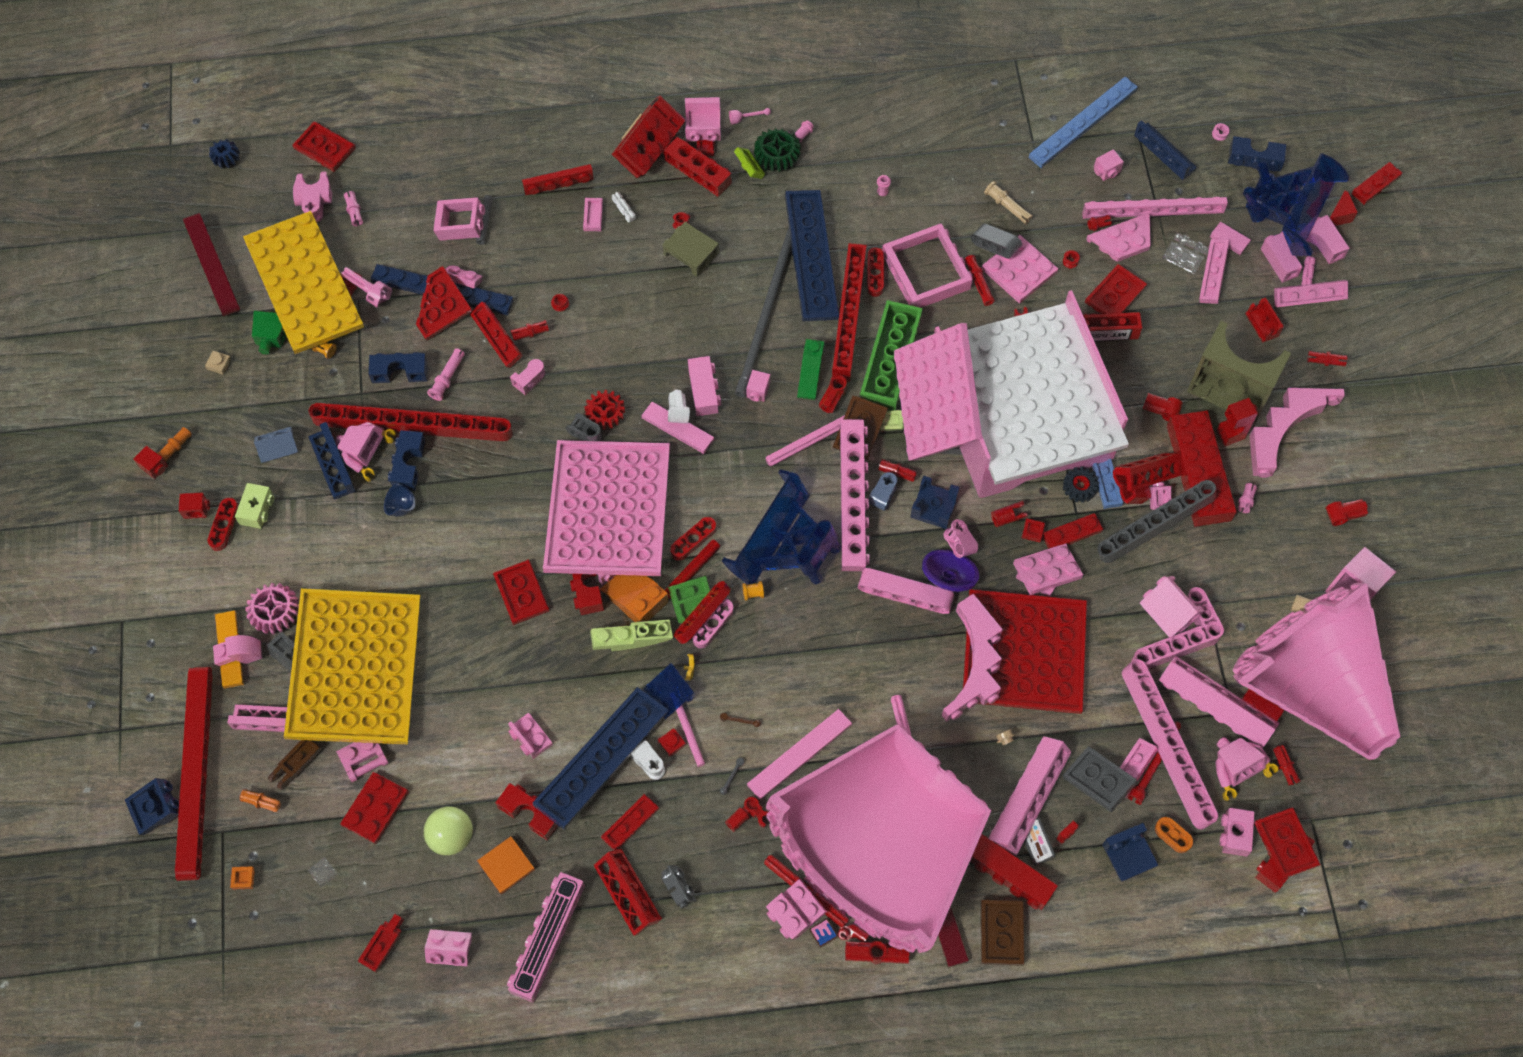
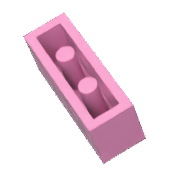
M710 356L688 359V370L696 416L718 413L721 399L720 395H716L715 391L718 390L717 379H713V374H716L714 363L710 362Z

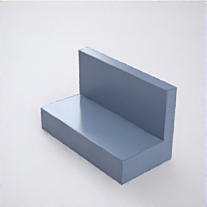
M291 427L254 437V444L261 463L298 452Z

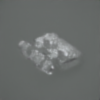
M1176 233L1174 239L1180 243L1171 242L1163 255V259L1195 274L1204 259L1203 256L1199 255V252L1206 255L1209 248L1203 246L1204 244L1201 242L1197 243L1189 239V236ZM1187 245L1193 248L1194 251H1190L1184 248V246Z

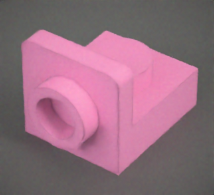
M1164 482L1149 486L1151 510H1155L1171 500V486L1164 485Z

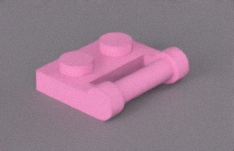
M353 742L336 751L352 783L365 773L381 765L389 764L379 743ZM378 755L377 759L353 771L352 767Z

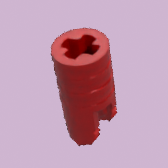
M1023 500L992 511L991 518L994 525L998 528L1028 517L1027 512H1022L1015 516L1013 510L1024 505Z

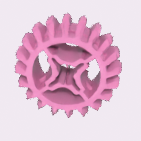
M272 582L270 587L264 584V589L256 588L257 594H251L253 600H247L249 606L246 607V612L248 613L247 618L250 620V624L257 631L260 632L262 630L265 634L270 631L271 634L275 635L276 630L281 633L283 632V627L289 629V623H295L293 617H298L297 610L299 609V604L297 603H299V599L295 596V592L290 591L287 585L283 587L279 583L276 586ZM277 597H282L286 599L287 603L278 601ZM259 614L268 616L269 620L259 618Z

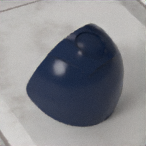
M394 484L388 490L384 500L385 514L402 517L414 510L415 497L413 493L401 484Z

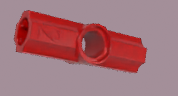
M846 941L845 961L871 962L873 964H909V952L905 949L894 948L880 941L873 943ZM874 948H878L883 952V955L875 957L871 951Z

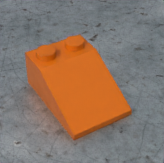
M615 575L600 589L634 622L649 621L669 602L668 593L647 576Z

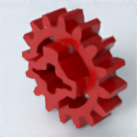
M607 390L604 391V394L597 391V396L591 394V400H586L587 406H584L586 418L597 423L599 426L602 425L603 430H605L607 425L613 428V423L619 425L618 419H624V401L621 400L620 395L615 396L614 391L608 394Z

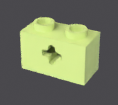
M251 483L246 484L235 515L240 525L262 529L263 523H266L268 519L269 506H272L274 502V495L270 488Z

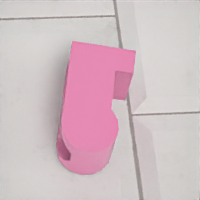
M539 359L531 360L523 372L519 375L515 372L510 376L512 385L526 395L545 376L543 362Z

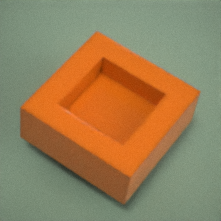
M232 867L230 888L232 890L253 889L255 868Z

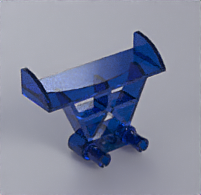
M1320 153L1313 167L1275 177L1270 173L1266 162L1258 163L1256 169L1260 176L1255 188L1247 187L1243 192L1251 221L1257 223L1267 218L1283 225L1282 232L1292 256H1311L1313 250L1306 240L1335 182L1349 181L1350 177L1347 171L1339 162L1323 153Z
M780 469L778 474L785 481L784 485L737 559L734 561L724 557L722 562L734 575L748 585L755 584L762 571L800 568L804 575L809 576L813 584L821 583L820 579L822 580L823 577L818 570L828 553L836 554L842 548L837 540L838 534L830 521L822 520L816 523L802 509L810 497L798 474ZM798 514H799V517L797 518V520L795 521L794 525L792 526V528L790 529V531H789V533H788L789 528L791 527V525L793 524L794 520L796 519V517H797ZM782 542V544L780 545L779 549L777 550V552H776L775 555L773 556V554H774V552L776 551V549L778 548L779 544ZM805 543L799 552L796 545Z

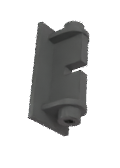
M668 865V869L661 872V878L668 890L676 888L671 893V896L676 905L683 909L688 906L687 902L697 901L694 897L695 892L689 884L687 885L682 869L674 865Z

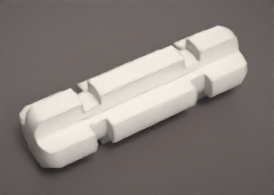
M616 192L612 195L613 202L617 204L616 206L622 215L625 216L627 222L634 221L636 219L634 212L625 199L622 198L623 196Z

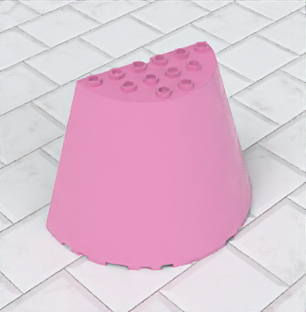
M897 724L773 794L766 805V809L769 811L766 816L770 822L769 826L773 836H779L783 842L781 845L783 853L791 861L796 871L801 868L805 872L806 877L804 880L816 892L844 915L847 914L855 919L853 924L866 931L872 937L879 939L884 937L890 940V946L900 950L905 949L913 953L917 949L919 953H922L934 946L991 810L986 802L978 799L967 785L962 784L956 778L952 771H944L940 767V760L928 753L922 743L915 741L904 727H900Z

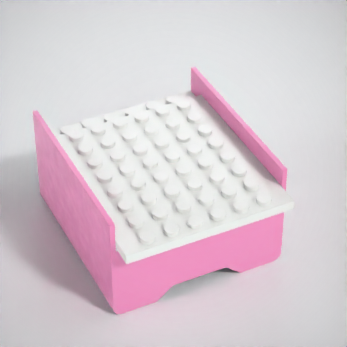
M1072 290L1068 291L1064 304L968 329L982 439L959 447L980 498L1012 490L1025 481L1067 469L1073 470L1075 467L1078 470L1080 467H1084L1083 469L1090 468L1093 463L1099 464L1110 458L1113 460L1116 451L1128 448L1129 443L1124 434L1128 418ZM939 326L935 327L934 334L941 331Z

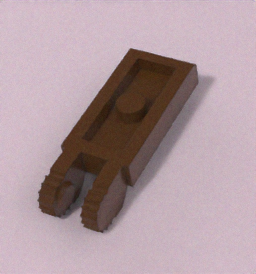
M300 740L277 764L278 766L268 776V780L271 782L276 781L284 771L287 774L277 784V788L283 790L322 750L321 747L313 740Z

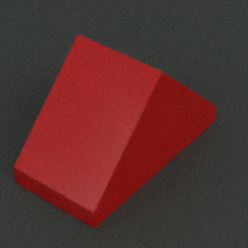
M1344 191L1330 216L1334 226L1353 222L1357 214L1348 191Z

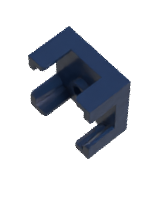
M923 476L919 493L912 506L910 518L947 529L960 487L951 484L950 489L946 490L931 485L932 478Z

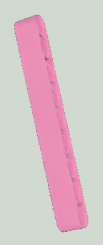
M1135 659L1122 670L1123 679L1155 746H1157L1162 761L1193 825L1197 829L1203 830L1217 821V810L1146 664L1140 659Z

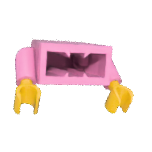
M366 422L358 426L348 427L344 435L336 437L335 442L346 465L357 473L361 472L364 479L371 482V479L366 474L372 473L375 476L374 471L371 468L365 469L363 466H368L383 436L385 441L391 444L394 442L393 438L388 436L396 437L393 429L385 431L380 426Z
M1221 738L1217 743L1220 750L1217 752L1218 759L1215 762L1216 773L1221 787L1225 789L1222 794L1225 801H1229L1228 791L1232 793L1233 798L1237 796L1236 790L1230 787L1231 784L1234 787L1262 770L1263 774L1270 778L1272 773L1269 771V768L1272 769L1273 773L1278 772V766L1270 764L1269 757L1260 745L1246 742L1242 738L1232 743L1227 738Z

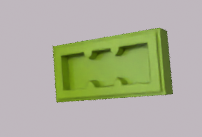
M740 147L735 149L734 153L749 176L762 179L765 173L750 150Z

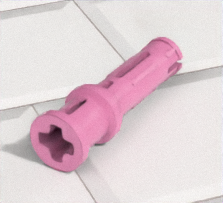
M454 349L441 375L436 376L433 387L427 391V394L434 400L441 401L446 388L450 387V379L465 356V353L461 352L460 349Z

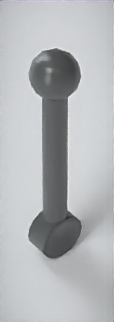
M737 758L736 766L724 787L720 789V794H727V788L740 766L744 765L743 758Z

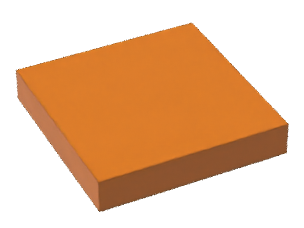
M511 836L477 860L501 895L535 870Z

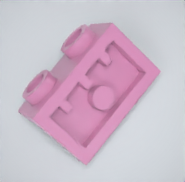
M529 713L514 724L512 721L508 723L510 728L508 733L514 741L517 739L522 744L520 748L526 756L530 754L535 759L553 745Z

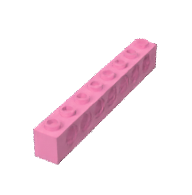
M841 420L842 571H862L866 568V565H869V554H866V547H869V535H865V528H869V517H865V510L869 508V500L865 498V492H868V480H865V473H868V462H864V455H868V444H864V438H867V426H864V420ZM851 438H856L859 440V442L853 444L849 440ZM851 456H857L859 460L853 462L849 458ZM857 474L860 478L853 480L850 478V475ZM857 492L860 496L852 498L850 493ZM852 510H857L860 513V515L855 517L852 516L850 512ZM856 528L860 531V534L853 535L850 530ZM858 547L861 551L855 554L850 549Z

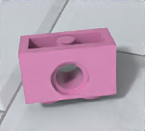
M1229 808L1225 814H1222L1221 826H1224V834L1222 833L1220 836V846H1223L1222 853L1247 857L1252 852L1254 811ZM1232 828L1238 829L1241 835H1235L1232 832Z

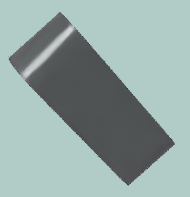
M985 223L971 235V240L976 246L1007 259L1011 258L1022 247V242L1017 236Z

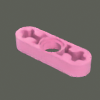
M724 599L694 634L692 640L697 648L707 647L732 616L733 604L730 600ZM727 605L728 611L724 610L720 618L721 606L725 607ZM715 619L719 624L717 627L711 628L707 625L708 621ZM706 630L705 641L700 640L699 642L697 636H703Z

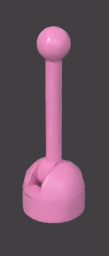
M766 108L763 111L745 114L738 110L729 111L730 123L732 125L738 124L742 121L743 117L761 114L769 115L771 110Z

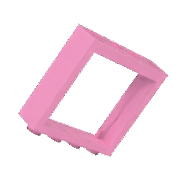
M942 224L886 243L882 247L884 260L910 306L922 308L971 289L973 276L970 271H967L964 259L958 255L955 243L951 242L947 229H944ZM938 237L961 279L917 295L895 253Z

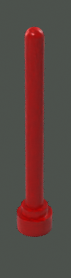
M1174 722L1177 730L1179 731L1181 728V723ZM1158 751L1138 786H1135L1127 796L1131 801L1133 797L1137 799L1135 803L1138 805L1143 803L1146 797L1145 789L1162 761Z

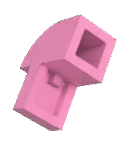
M238 635L227 637L225 642L213 646L214 662L218 666L233 661L248 664L262 659L261 641L251 636Z

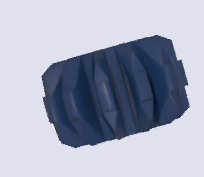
M220 139L218 143L213 142V147H209L210 159L215 166H219L221 169L225 166L229 168L231 164L236 166L235 161H239L240 151L233 141L230 142L228 139L222 141Z

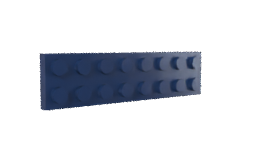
M785 191L784 195L802 321L838 320L839 312L821 191Z
M637 687L534 800L533 806L565 830L631 756L635 748L668 714V709Z

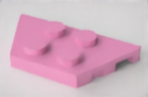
M1147 213L1087 235L1086 240L1089 243L1093 242L1098 245L1099 250L1109 254L1117 262L1148 251L1150 249V215Z

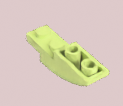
M670 620L632 622L630 626L594 628L590 631L593 650L610 648L611 651L627 650L658 644L673 638Z

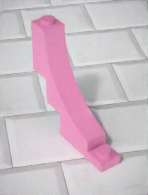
M1287 388L1283 396L1284 408L1271 407L1266 416L1267 427H1254L1249 435L1253 476L1261 478L1272 476L1277 468V451L1283 436L1303 419L1322 413L1327 404L1330 406L1340 404L1345 396L1344 389Z

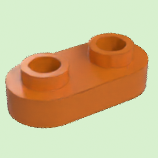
M1163 817L1157 821L1155 832L1165 843L1178 853H1186L1193 845V838L1187 831L1169 817ZM1162 827H1167L1168 832H1164L1162 830ZM1178 840H1182L1184 846H1180Z

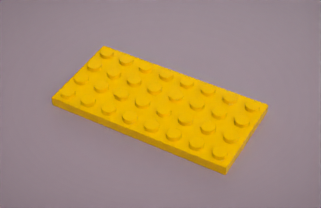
M311 211L243 236L294 354L364 328L363 322Z

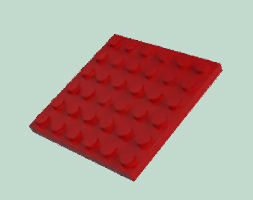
M970 589L969 596L974 594L1003 629L1001 639L996 644L991 645L1002 658L1000 669L991 675L1001 690L999 698L994 703L989 704L988 702L985 705L1082 714L1087 600ZM967 630L963 688L972 668V648Z

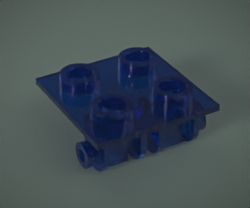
M672 663L643 688L646 694L668 709L665 719L686 701L689 703L694 699V691Z

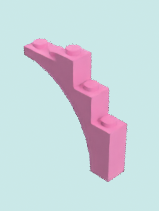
M974 594L960 602L956 609L970 637L972 668L965 687L956 699L943 709L942 717L946 722L951 718L953 720L957 719L962 715L964 709L967 707L969 709L973 708L979 701L983 706L988 702L989 704L994 703L999 698L1001 690L991 675L1000 669L1002 658L991 645L996 644L1001 639L1003 629Z

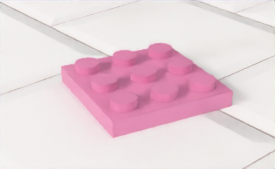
M1021 235L1018 238L1022 242V247L1011 258L1007 259L996 254L982 265V270L1019 304L1058 272V268Z

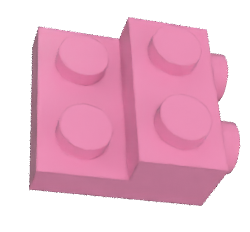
M801 879L796 881L784 893H780L766 906L769 910L767 912L768 917L773 922L778 921L782 926L780 932L787 939L789 937L797 939L827 913Z

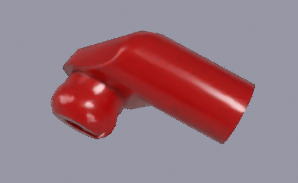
M855 924L843 926L838 931V937L841 940L856 938L861 942H866L870 936Z

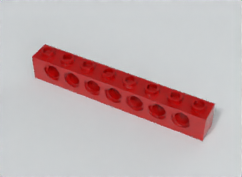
M853 243L848 244L832 368V377L842 375L848 382H850L867 246Z

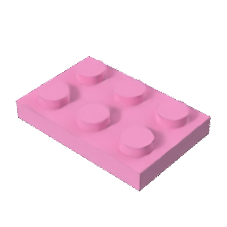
M1066 544L1015 559L1013 563L1030 595L1082 579L1083 573Z

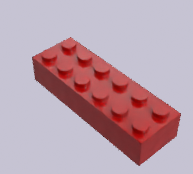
M1208 410L1171 416L1167 424V430L1174 453H1179L1180 477L1184 491L1205 480L1212 481L1216 486V499L1191 515L1194 527L1232 521L1236 514V508ZM1204 490L1202 493L1210 494L1212 491ZM1187 500L1188 504L1195 502L1194 500Z

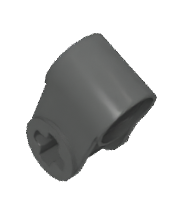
M576 413L572 423L565 427L569 434L582 441H602L599 425L580 413Z

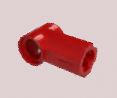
M835 375L831 378L830 385L819 403V408L824 412L833 413L841 398L846 394L847 381L845 377ZM837 384L842 385L841 388H836L834 386Z
M1148 393L1143 409L1162 415L1164 420L1169 421L1171 416L1180 415L1183 402L1174 397L1165 399Z
M1362 499L1347 503L1337 501L1327 505L1325 508L1332 526H1339L1351 519L1364 517L1368 514L1367 504Z

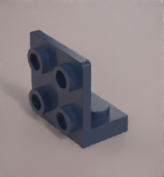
M1144 823L1108 837L1102 844L1121 882L1158 866L1143 836L1147 831Z

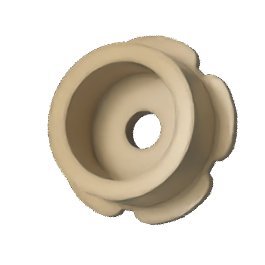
M1011 729L996 735L997 743L1001 742L1002 745H1006L1014 741L1012 737L1015 734L1012 733Z

